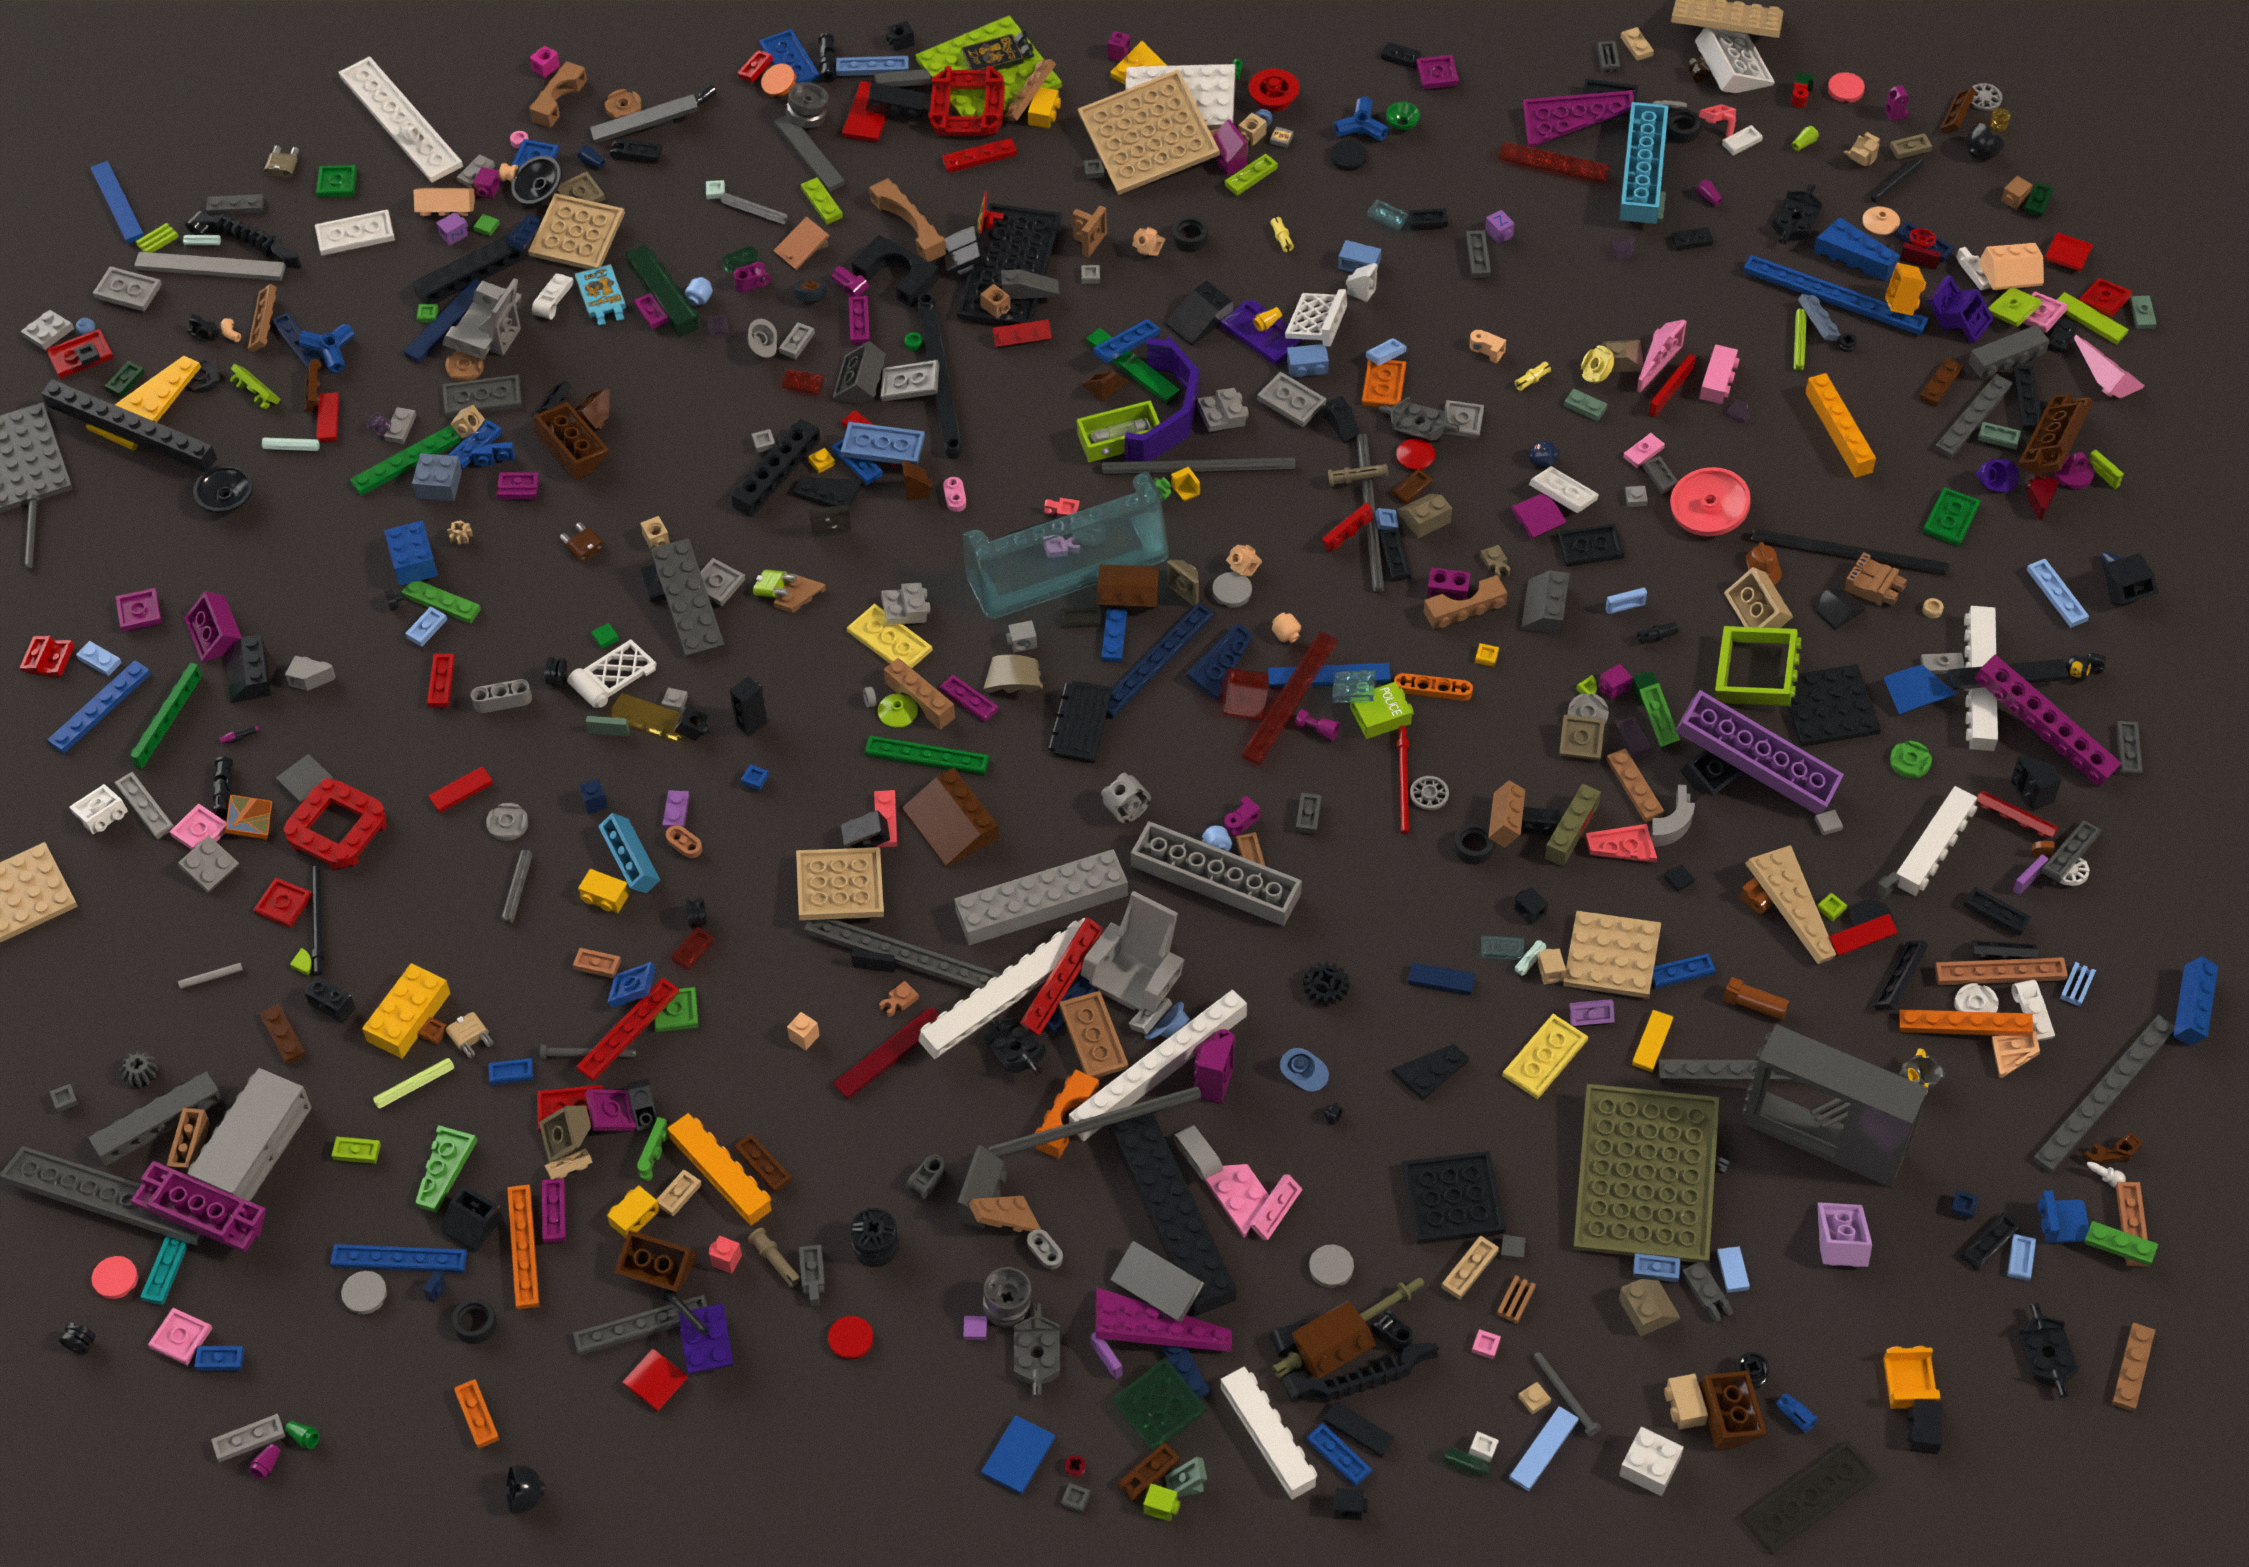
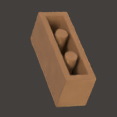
M1510 780L1494 792L1488 836L1489 839L1504 848L1521 834L1525 789Z
M183 1108L167 1167L188 1175L190 1165L197 1160L204 1146L210 1125L205 1110Z

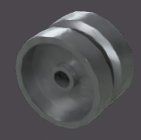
M804 82L795 84L790 88L788 94L787 118L796 126L803 128L820 126L826 118L828 93L817 84Z

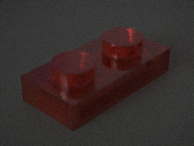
M787 369L782 381V388L819 395L824 383V376Z
M697 927L671 956L672 961L689 971L715 942V937Z

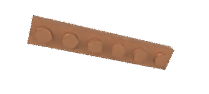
M2064 957L1936 962L1935 964L1938 985L2008 983L2029 980L2058 981L2066 980L2068 977Z

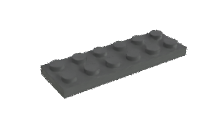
M687 538L651 548V554L685 657L688 658L724 648V642L690 539Z

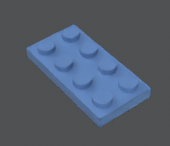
M849 422L841 448V457L902 464V461H908L918 466L925 439V431Z

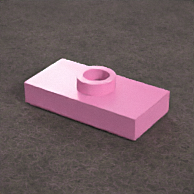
M1650 433L1624 453L1623 458L1634 467L1639 468L1643 465V462L1648 461L1664 449L1665 444Z

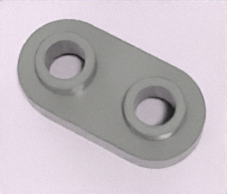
M1041 1229L1031 1231L1027 1237V1244L1035 1257L1047 1269L1060 1267L1063 1262V1253L1046 1231ZM1038 1241L1042 1242L1041 1245H1036L1035 1243ZM1051 1257L1055 1258L1054 1261H1049L1048 1259Z

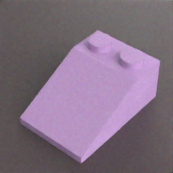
M1818 1202L1819 1240L1823 1264L1868 1267L1872 1242L1863 1206Z

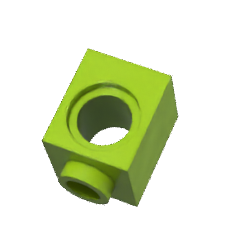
M1151 1484L1143 1504L1144 1514L1170 1522L1172 1515H1177L1180 1507V1501H1177V1492Z

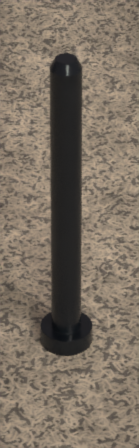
M664 1288L661 1289L660 1296L665 1301H670L701 1335L705 1336L709 1333V1329L677 1296V1292Z

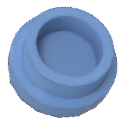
M1261 109L1255 113V115L1266 120V127L1271 124L1272 115L1268 110Z
M81 318L75 325L76 331L81 336L95 331V324L89 318Z

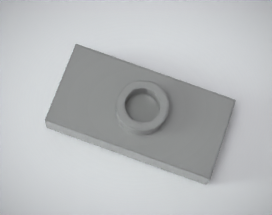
M1962 653L1921 655V664L1934 675L1947 674L1949 669L1965 668Z

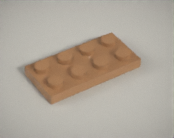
M1100 991L1059 1002V1008L1085 1074L1098 1078L1128 1069L1127 1059Z

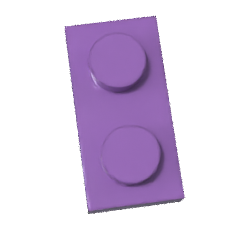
M668 790L663 829H668L674 825L685 827L690 797L689 791Z
M1612 999L1569 1003L1571 1026L1615 1022L1614 1002Z

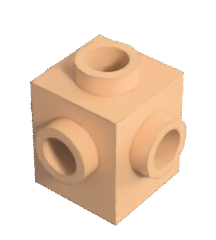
M1147 227V229L1139 228L1133 237L1132 246L1138 248L1137 252L1143 255L1158 256L1165 239L1157 235L1158 231L1150 227Z
M1236 545L1231 549L1230 555L1226 559L1234 572L1244 576H1252L1262 563V560L1255 554L1256 551L1249 545Z

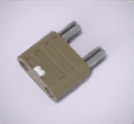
M275 146L273 153L269 154L263 172L267 176L290 178L298 160L296 156L299 150L293 147L291 154L280 153L281 147Z

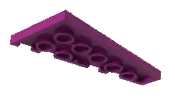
M1633 91L1523 99L1528 149L1631 111V105L1634 102Z
M1098 1287L1096 1288L1095 1338L1231 1352L1232 1330L1186 1315L1183 1321L1179 1322L1151 1304Z

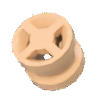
M502 163L499 170L500 181L505 182L508 180L512 183V179L519 169L518 165L509 166L507 163Z

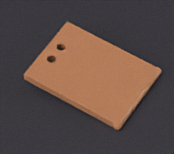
M805 217L773 251L797 270L829 238V234L811 219Z

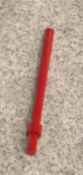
M1400 726L1398 727L1399 739L1397 740V750L1399 751L1401 833L1408 834L1407 751L1409 750V740L1407 739V728Z

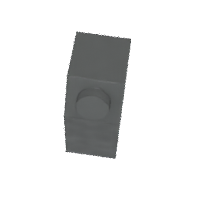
M1020 269L1001 270L1002 290L1010 295V299L1059 297L1057 279Z

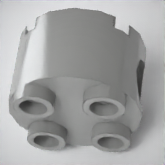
M1127 773L1120 774L1116 781L1110 786L1105 787L1101 792L1104 805L1121 823H1125L1124 820L1126 819L1130 822L1141 816L1148 807L1146 804L1147 800H1151L1150 793L1135 777Z

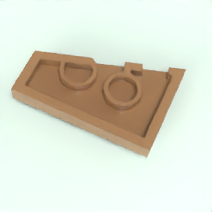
M1024 1196L972 1199L968 1204L979 1223L1000 1228L1005 1225L1013 1227V1231L1021 1232L1022 1230L1031 1232L1041 1229Z

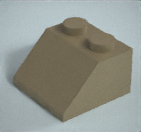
M1428 494L1397 509V513L1414 535L1420 538L1451 523L1452 507L1442 495Z
M1639 1279L1621 1287L1619 1301L1640 1337L1680 1320L1678 1312L1659 1280Z

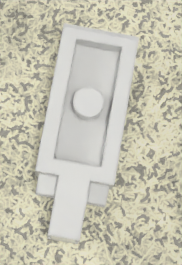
M1966 247L1959 248L1956 258L1980 291L1992 288L1978 263L1980 260L1978 255H1971Z

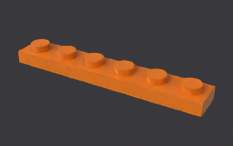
M1900 1010L1899 1032L2033 1036V1014Z
M530 1184L507 1187L517 1310L540 1307Z

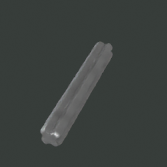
M726 192L720 198L721 202L769 220L781 224H786L788 221L786 213Z
M522 850L520 852L502 914V919L505 923H512L514 921L532 859V852L530 850Z

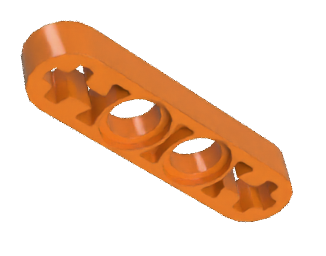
M1400 673L1394 678V682L1397 683L1399 689L1402 688L1407 695L1467 701L1472 697L1473 693L1472 684L1466 680ZM1426 683L1429 687L1421 689L1417 685ZM1445 685L1449 689L1447 691H1440L1438 687Z

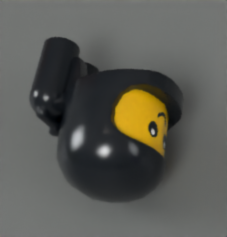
M2095 653L2087 654L2086 657L2071 655L2065 662L2068 675L2085 681L2090 671L2103 673L2106 656Z

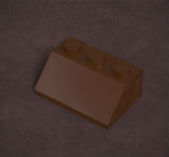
M1099 564L1097 604L1158 607L1159 567Z
M629 1230L614 1273L678 1292L691 1273L697 1253L690 1248Z
M1348 1300L1291 1333L1308 1373L1319 1379L1376 1346L1368 1325Z
M1749 1371L1708 1374L1704 1376L1699 1387L1708 1412L1707 1421L1716 1450L1738 1448L1767 1435Z

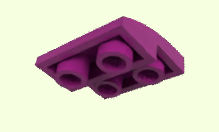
M1544 493L1511 507L1520 525L1523 524L1530 539H1534L1567 523L1551 497Z

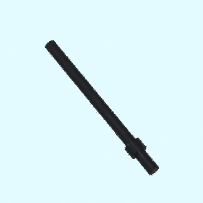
M313 866V950L311 951V960L314 962V975L319 976L322 975V961H324L321 923V871L319 866Z

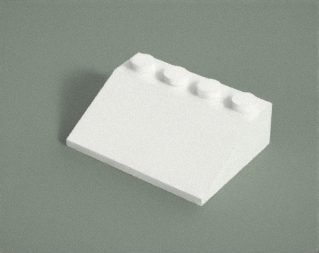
M1705 27L1696 38L1695 42L1723 92L1739 93L1774 85L1775 82L1748 33Z

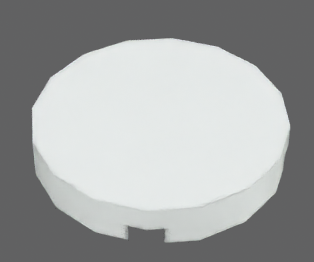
M1978 983L1964 985L1959 989L1955 997L1956 1011L1997 1012L1999 1002L1995 992L1985 985L1981 986Z

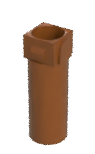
M1734 977L1730 978L1723 997L1724 1002L1732 1005L1736 1003L1783 1021L1790 1003L1787 999L1746 985L1742 980Z

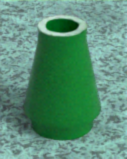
M290 1421L285 1427V1433L289 1434L304 1449L314 1448L319 1441L320 1434L314 1427Z

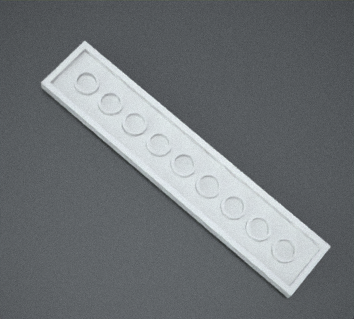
M370 56L339 72V76L431 183L463 167L462 161ZM410 124L419 129L418 140L411 143L403 137L404 128Z

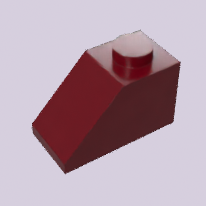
M2035 475L2034 479H2029L2026 490H2028L2027 500L2037 518L2043 520L2056 493L2059 481L2048 476L2044 480Z

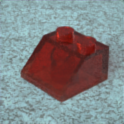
M1228 668L1222 681V715L1262 720L1268 693V673Z

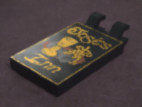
M1026 31L1018 33L1016 37L1013 34L961 47L962 55L969 70H987V66H992L997 71L1022 64L1024 59L1034 57L1032 51L1034 48L1027 41L1028 35Z

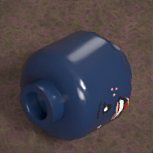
M1551 441L1536 442L1533 447H1530V461L1534 462L1536 467L1553 466L1555 460L1559 459V449L1555 448L1554 443Z

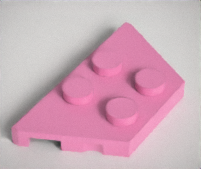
M1247 1164L1223 1166L1221 1172L1204 1179V1181L1243 1238H1245L1251 1229L1250 1223L1269 1197V1194Z

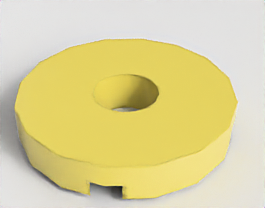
M1596 346L1597 348L1589 350L1583 358L1581 369L1583 370L1582 377L1590 383L1597 384L1604 381L1612 371L1614 356L1612 351L1605 346Z

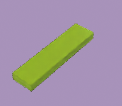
M2066 292L2057 299L2068 304L2065 315L2116 345L2128 333L2129 329Z

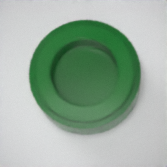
M916 332L907 334L904 338L906 349L910 351L920 350L923 347L922 335Z

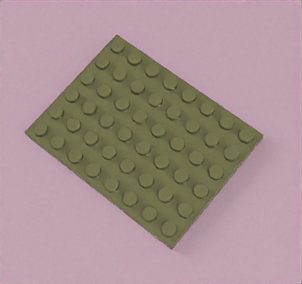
M1587 1084L1573 1250L1635 1256V1253L1680 1258V1261L1709 1263L1719 1097Z

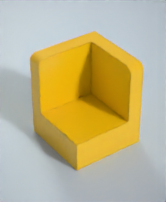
M1189 467L1171 474V486L1183 502L1200 495V481Z

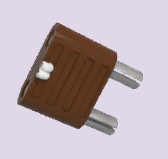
M579 522L576 524V528L580 533L571 539L565 533H562L560 538L566 543V548L581 562H584L602 550L605 542L590 528H586Z

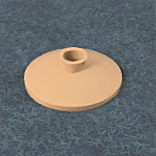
M1877 206L1868 209L1864 213L1862 223L1869 232L1885 236L1897 231L1900 225V218L1892 209Z

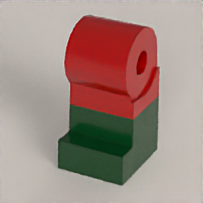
M1797 72L1791 99L1792 106L1804 108L1807 105L1809 91L1812 92L1815 75Z

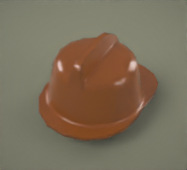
M1760 542L1758 546L1746 555L1745 559L1748 570L1754 567L1766 572L1773 585H1776L1782 576L1776 551L1772 547Z

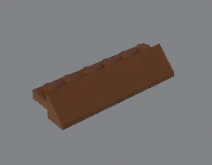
M2070 393L2052 396L2018 463L2019 467L2044 480L2048 472L2055 473L2060 471L2093 404L2091 397L2072 400Z

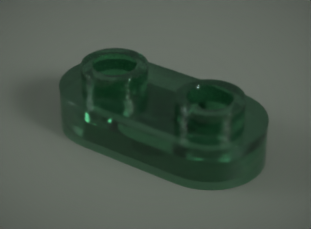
M747 246L726 255L723 258L724 269L728 272H734L737 268L758 262V250L755 247Z

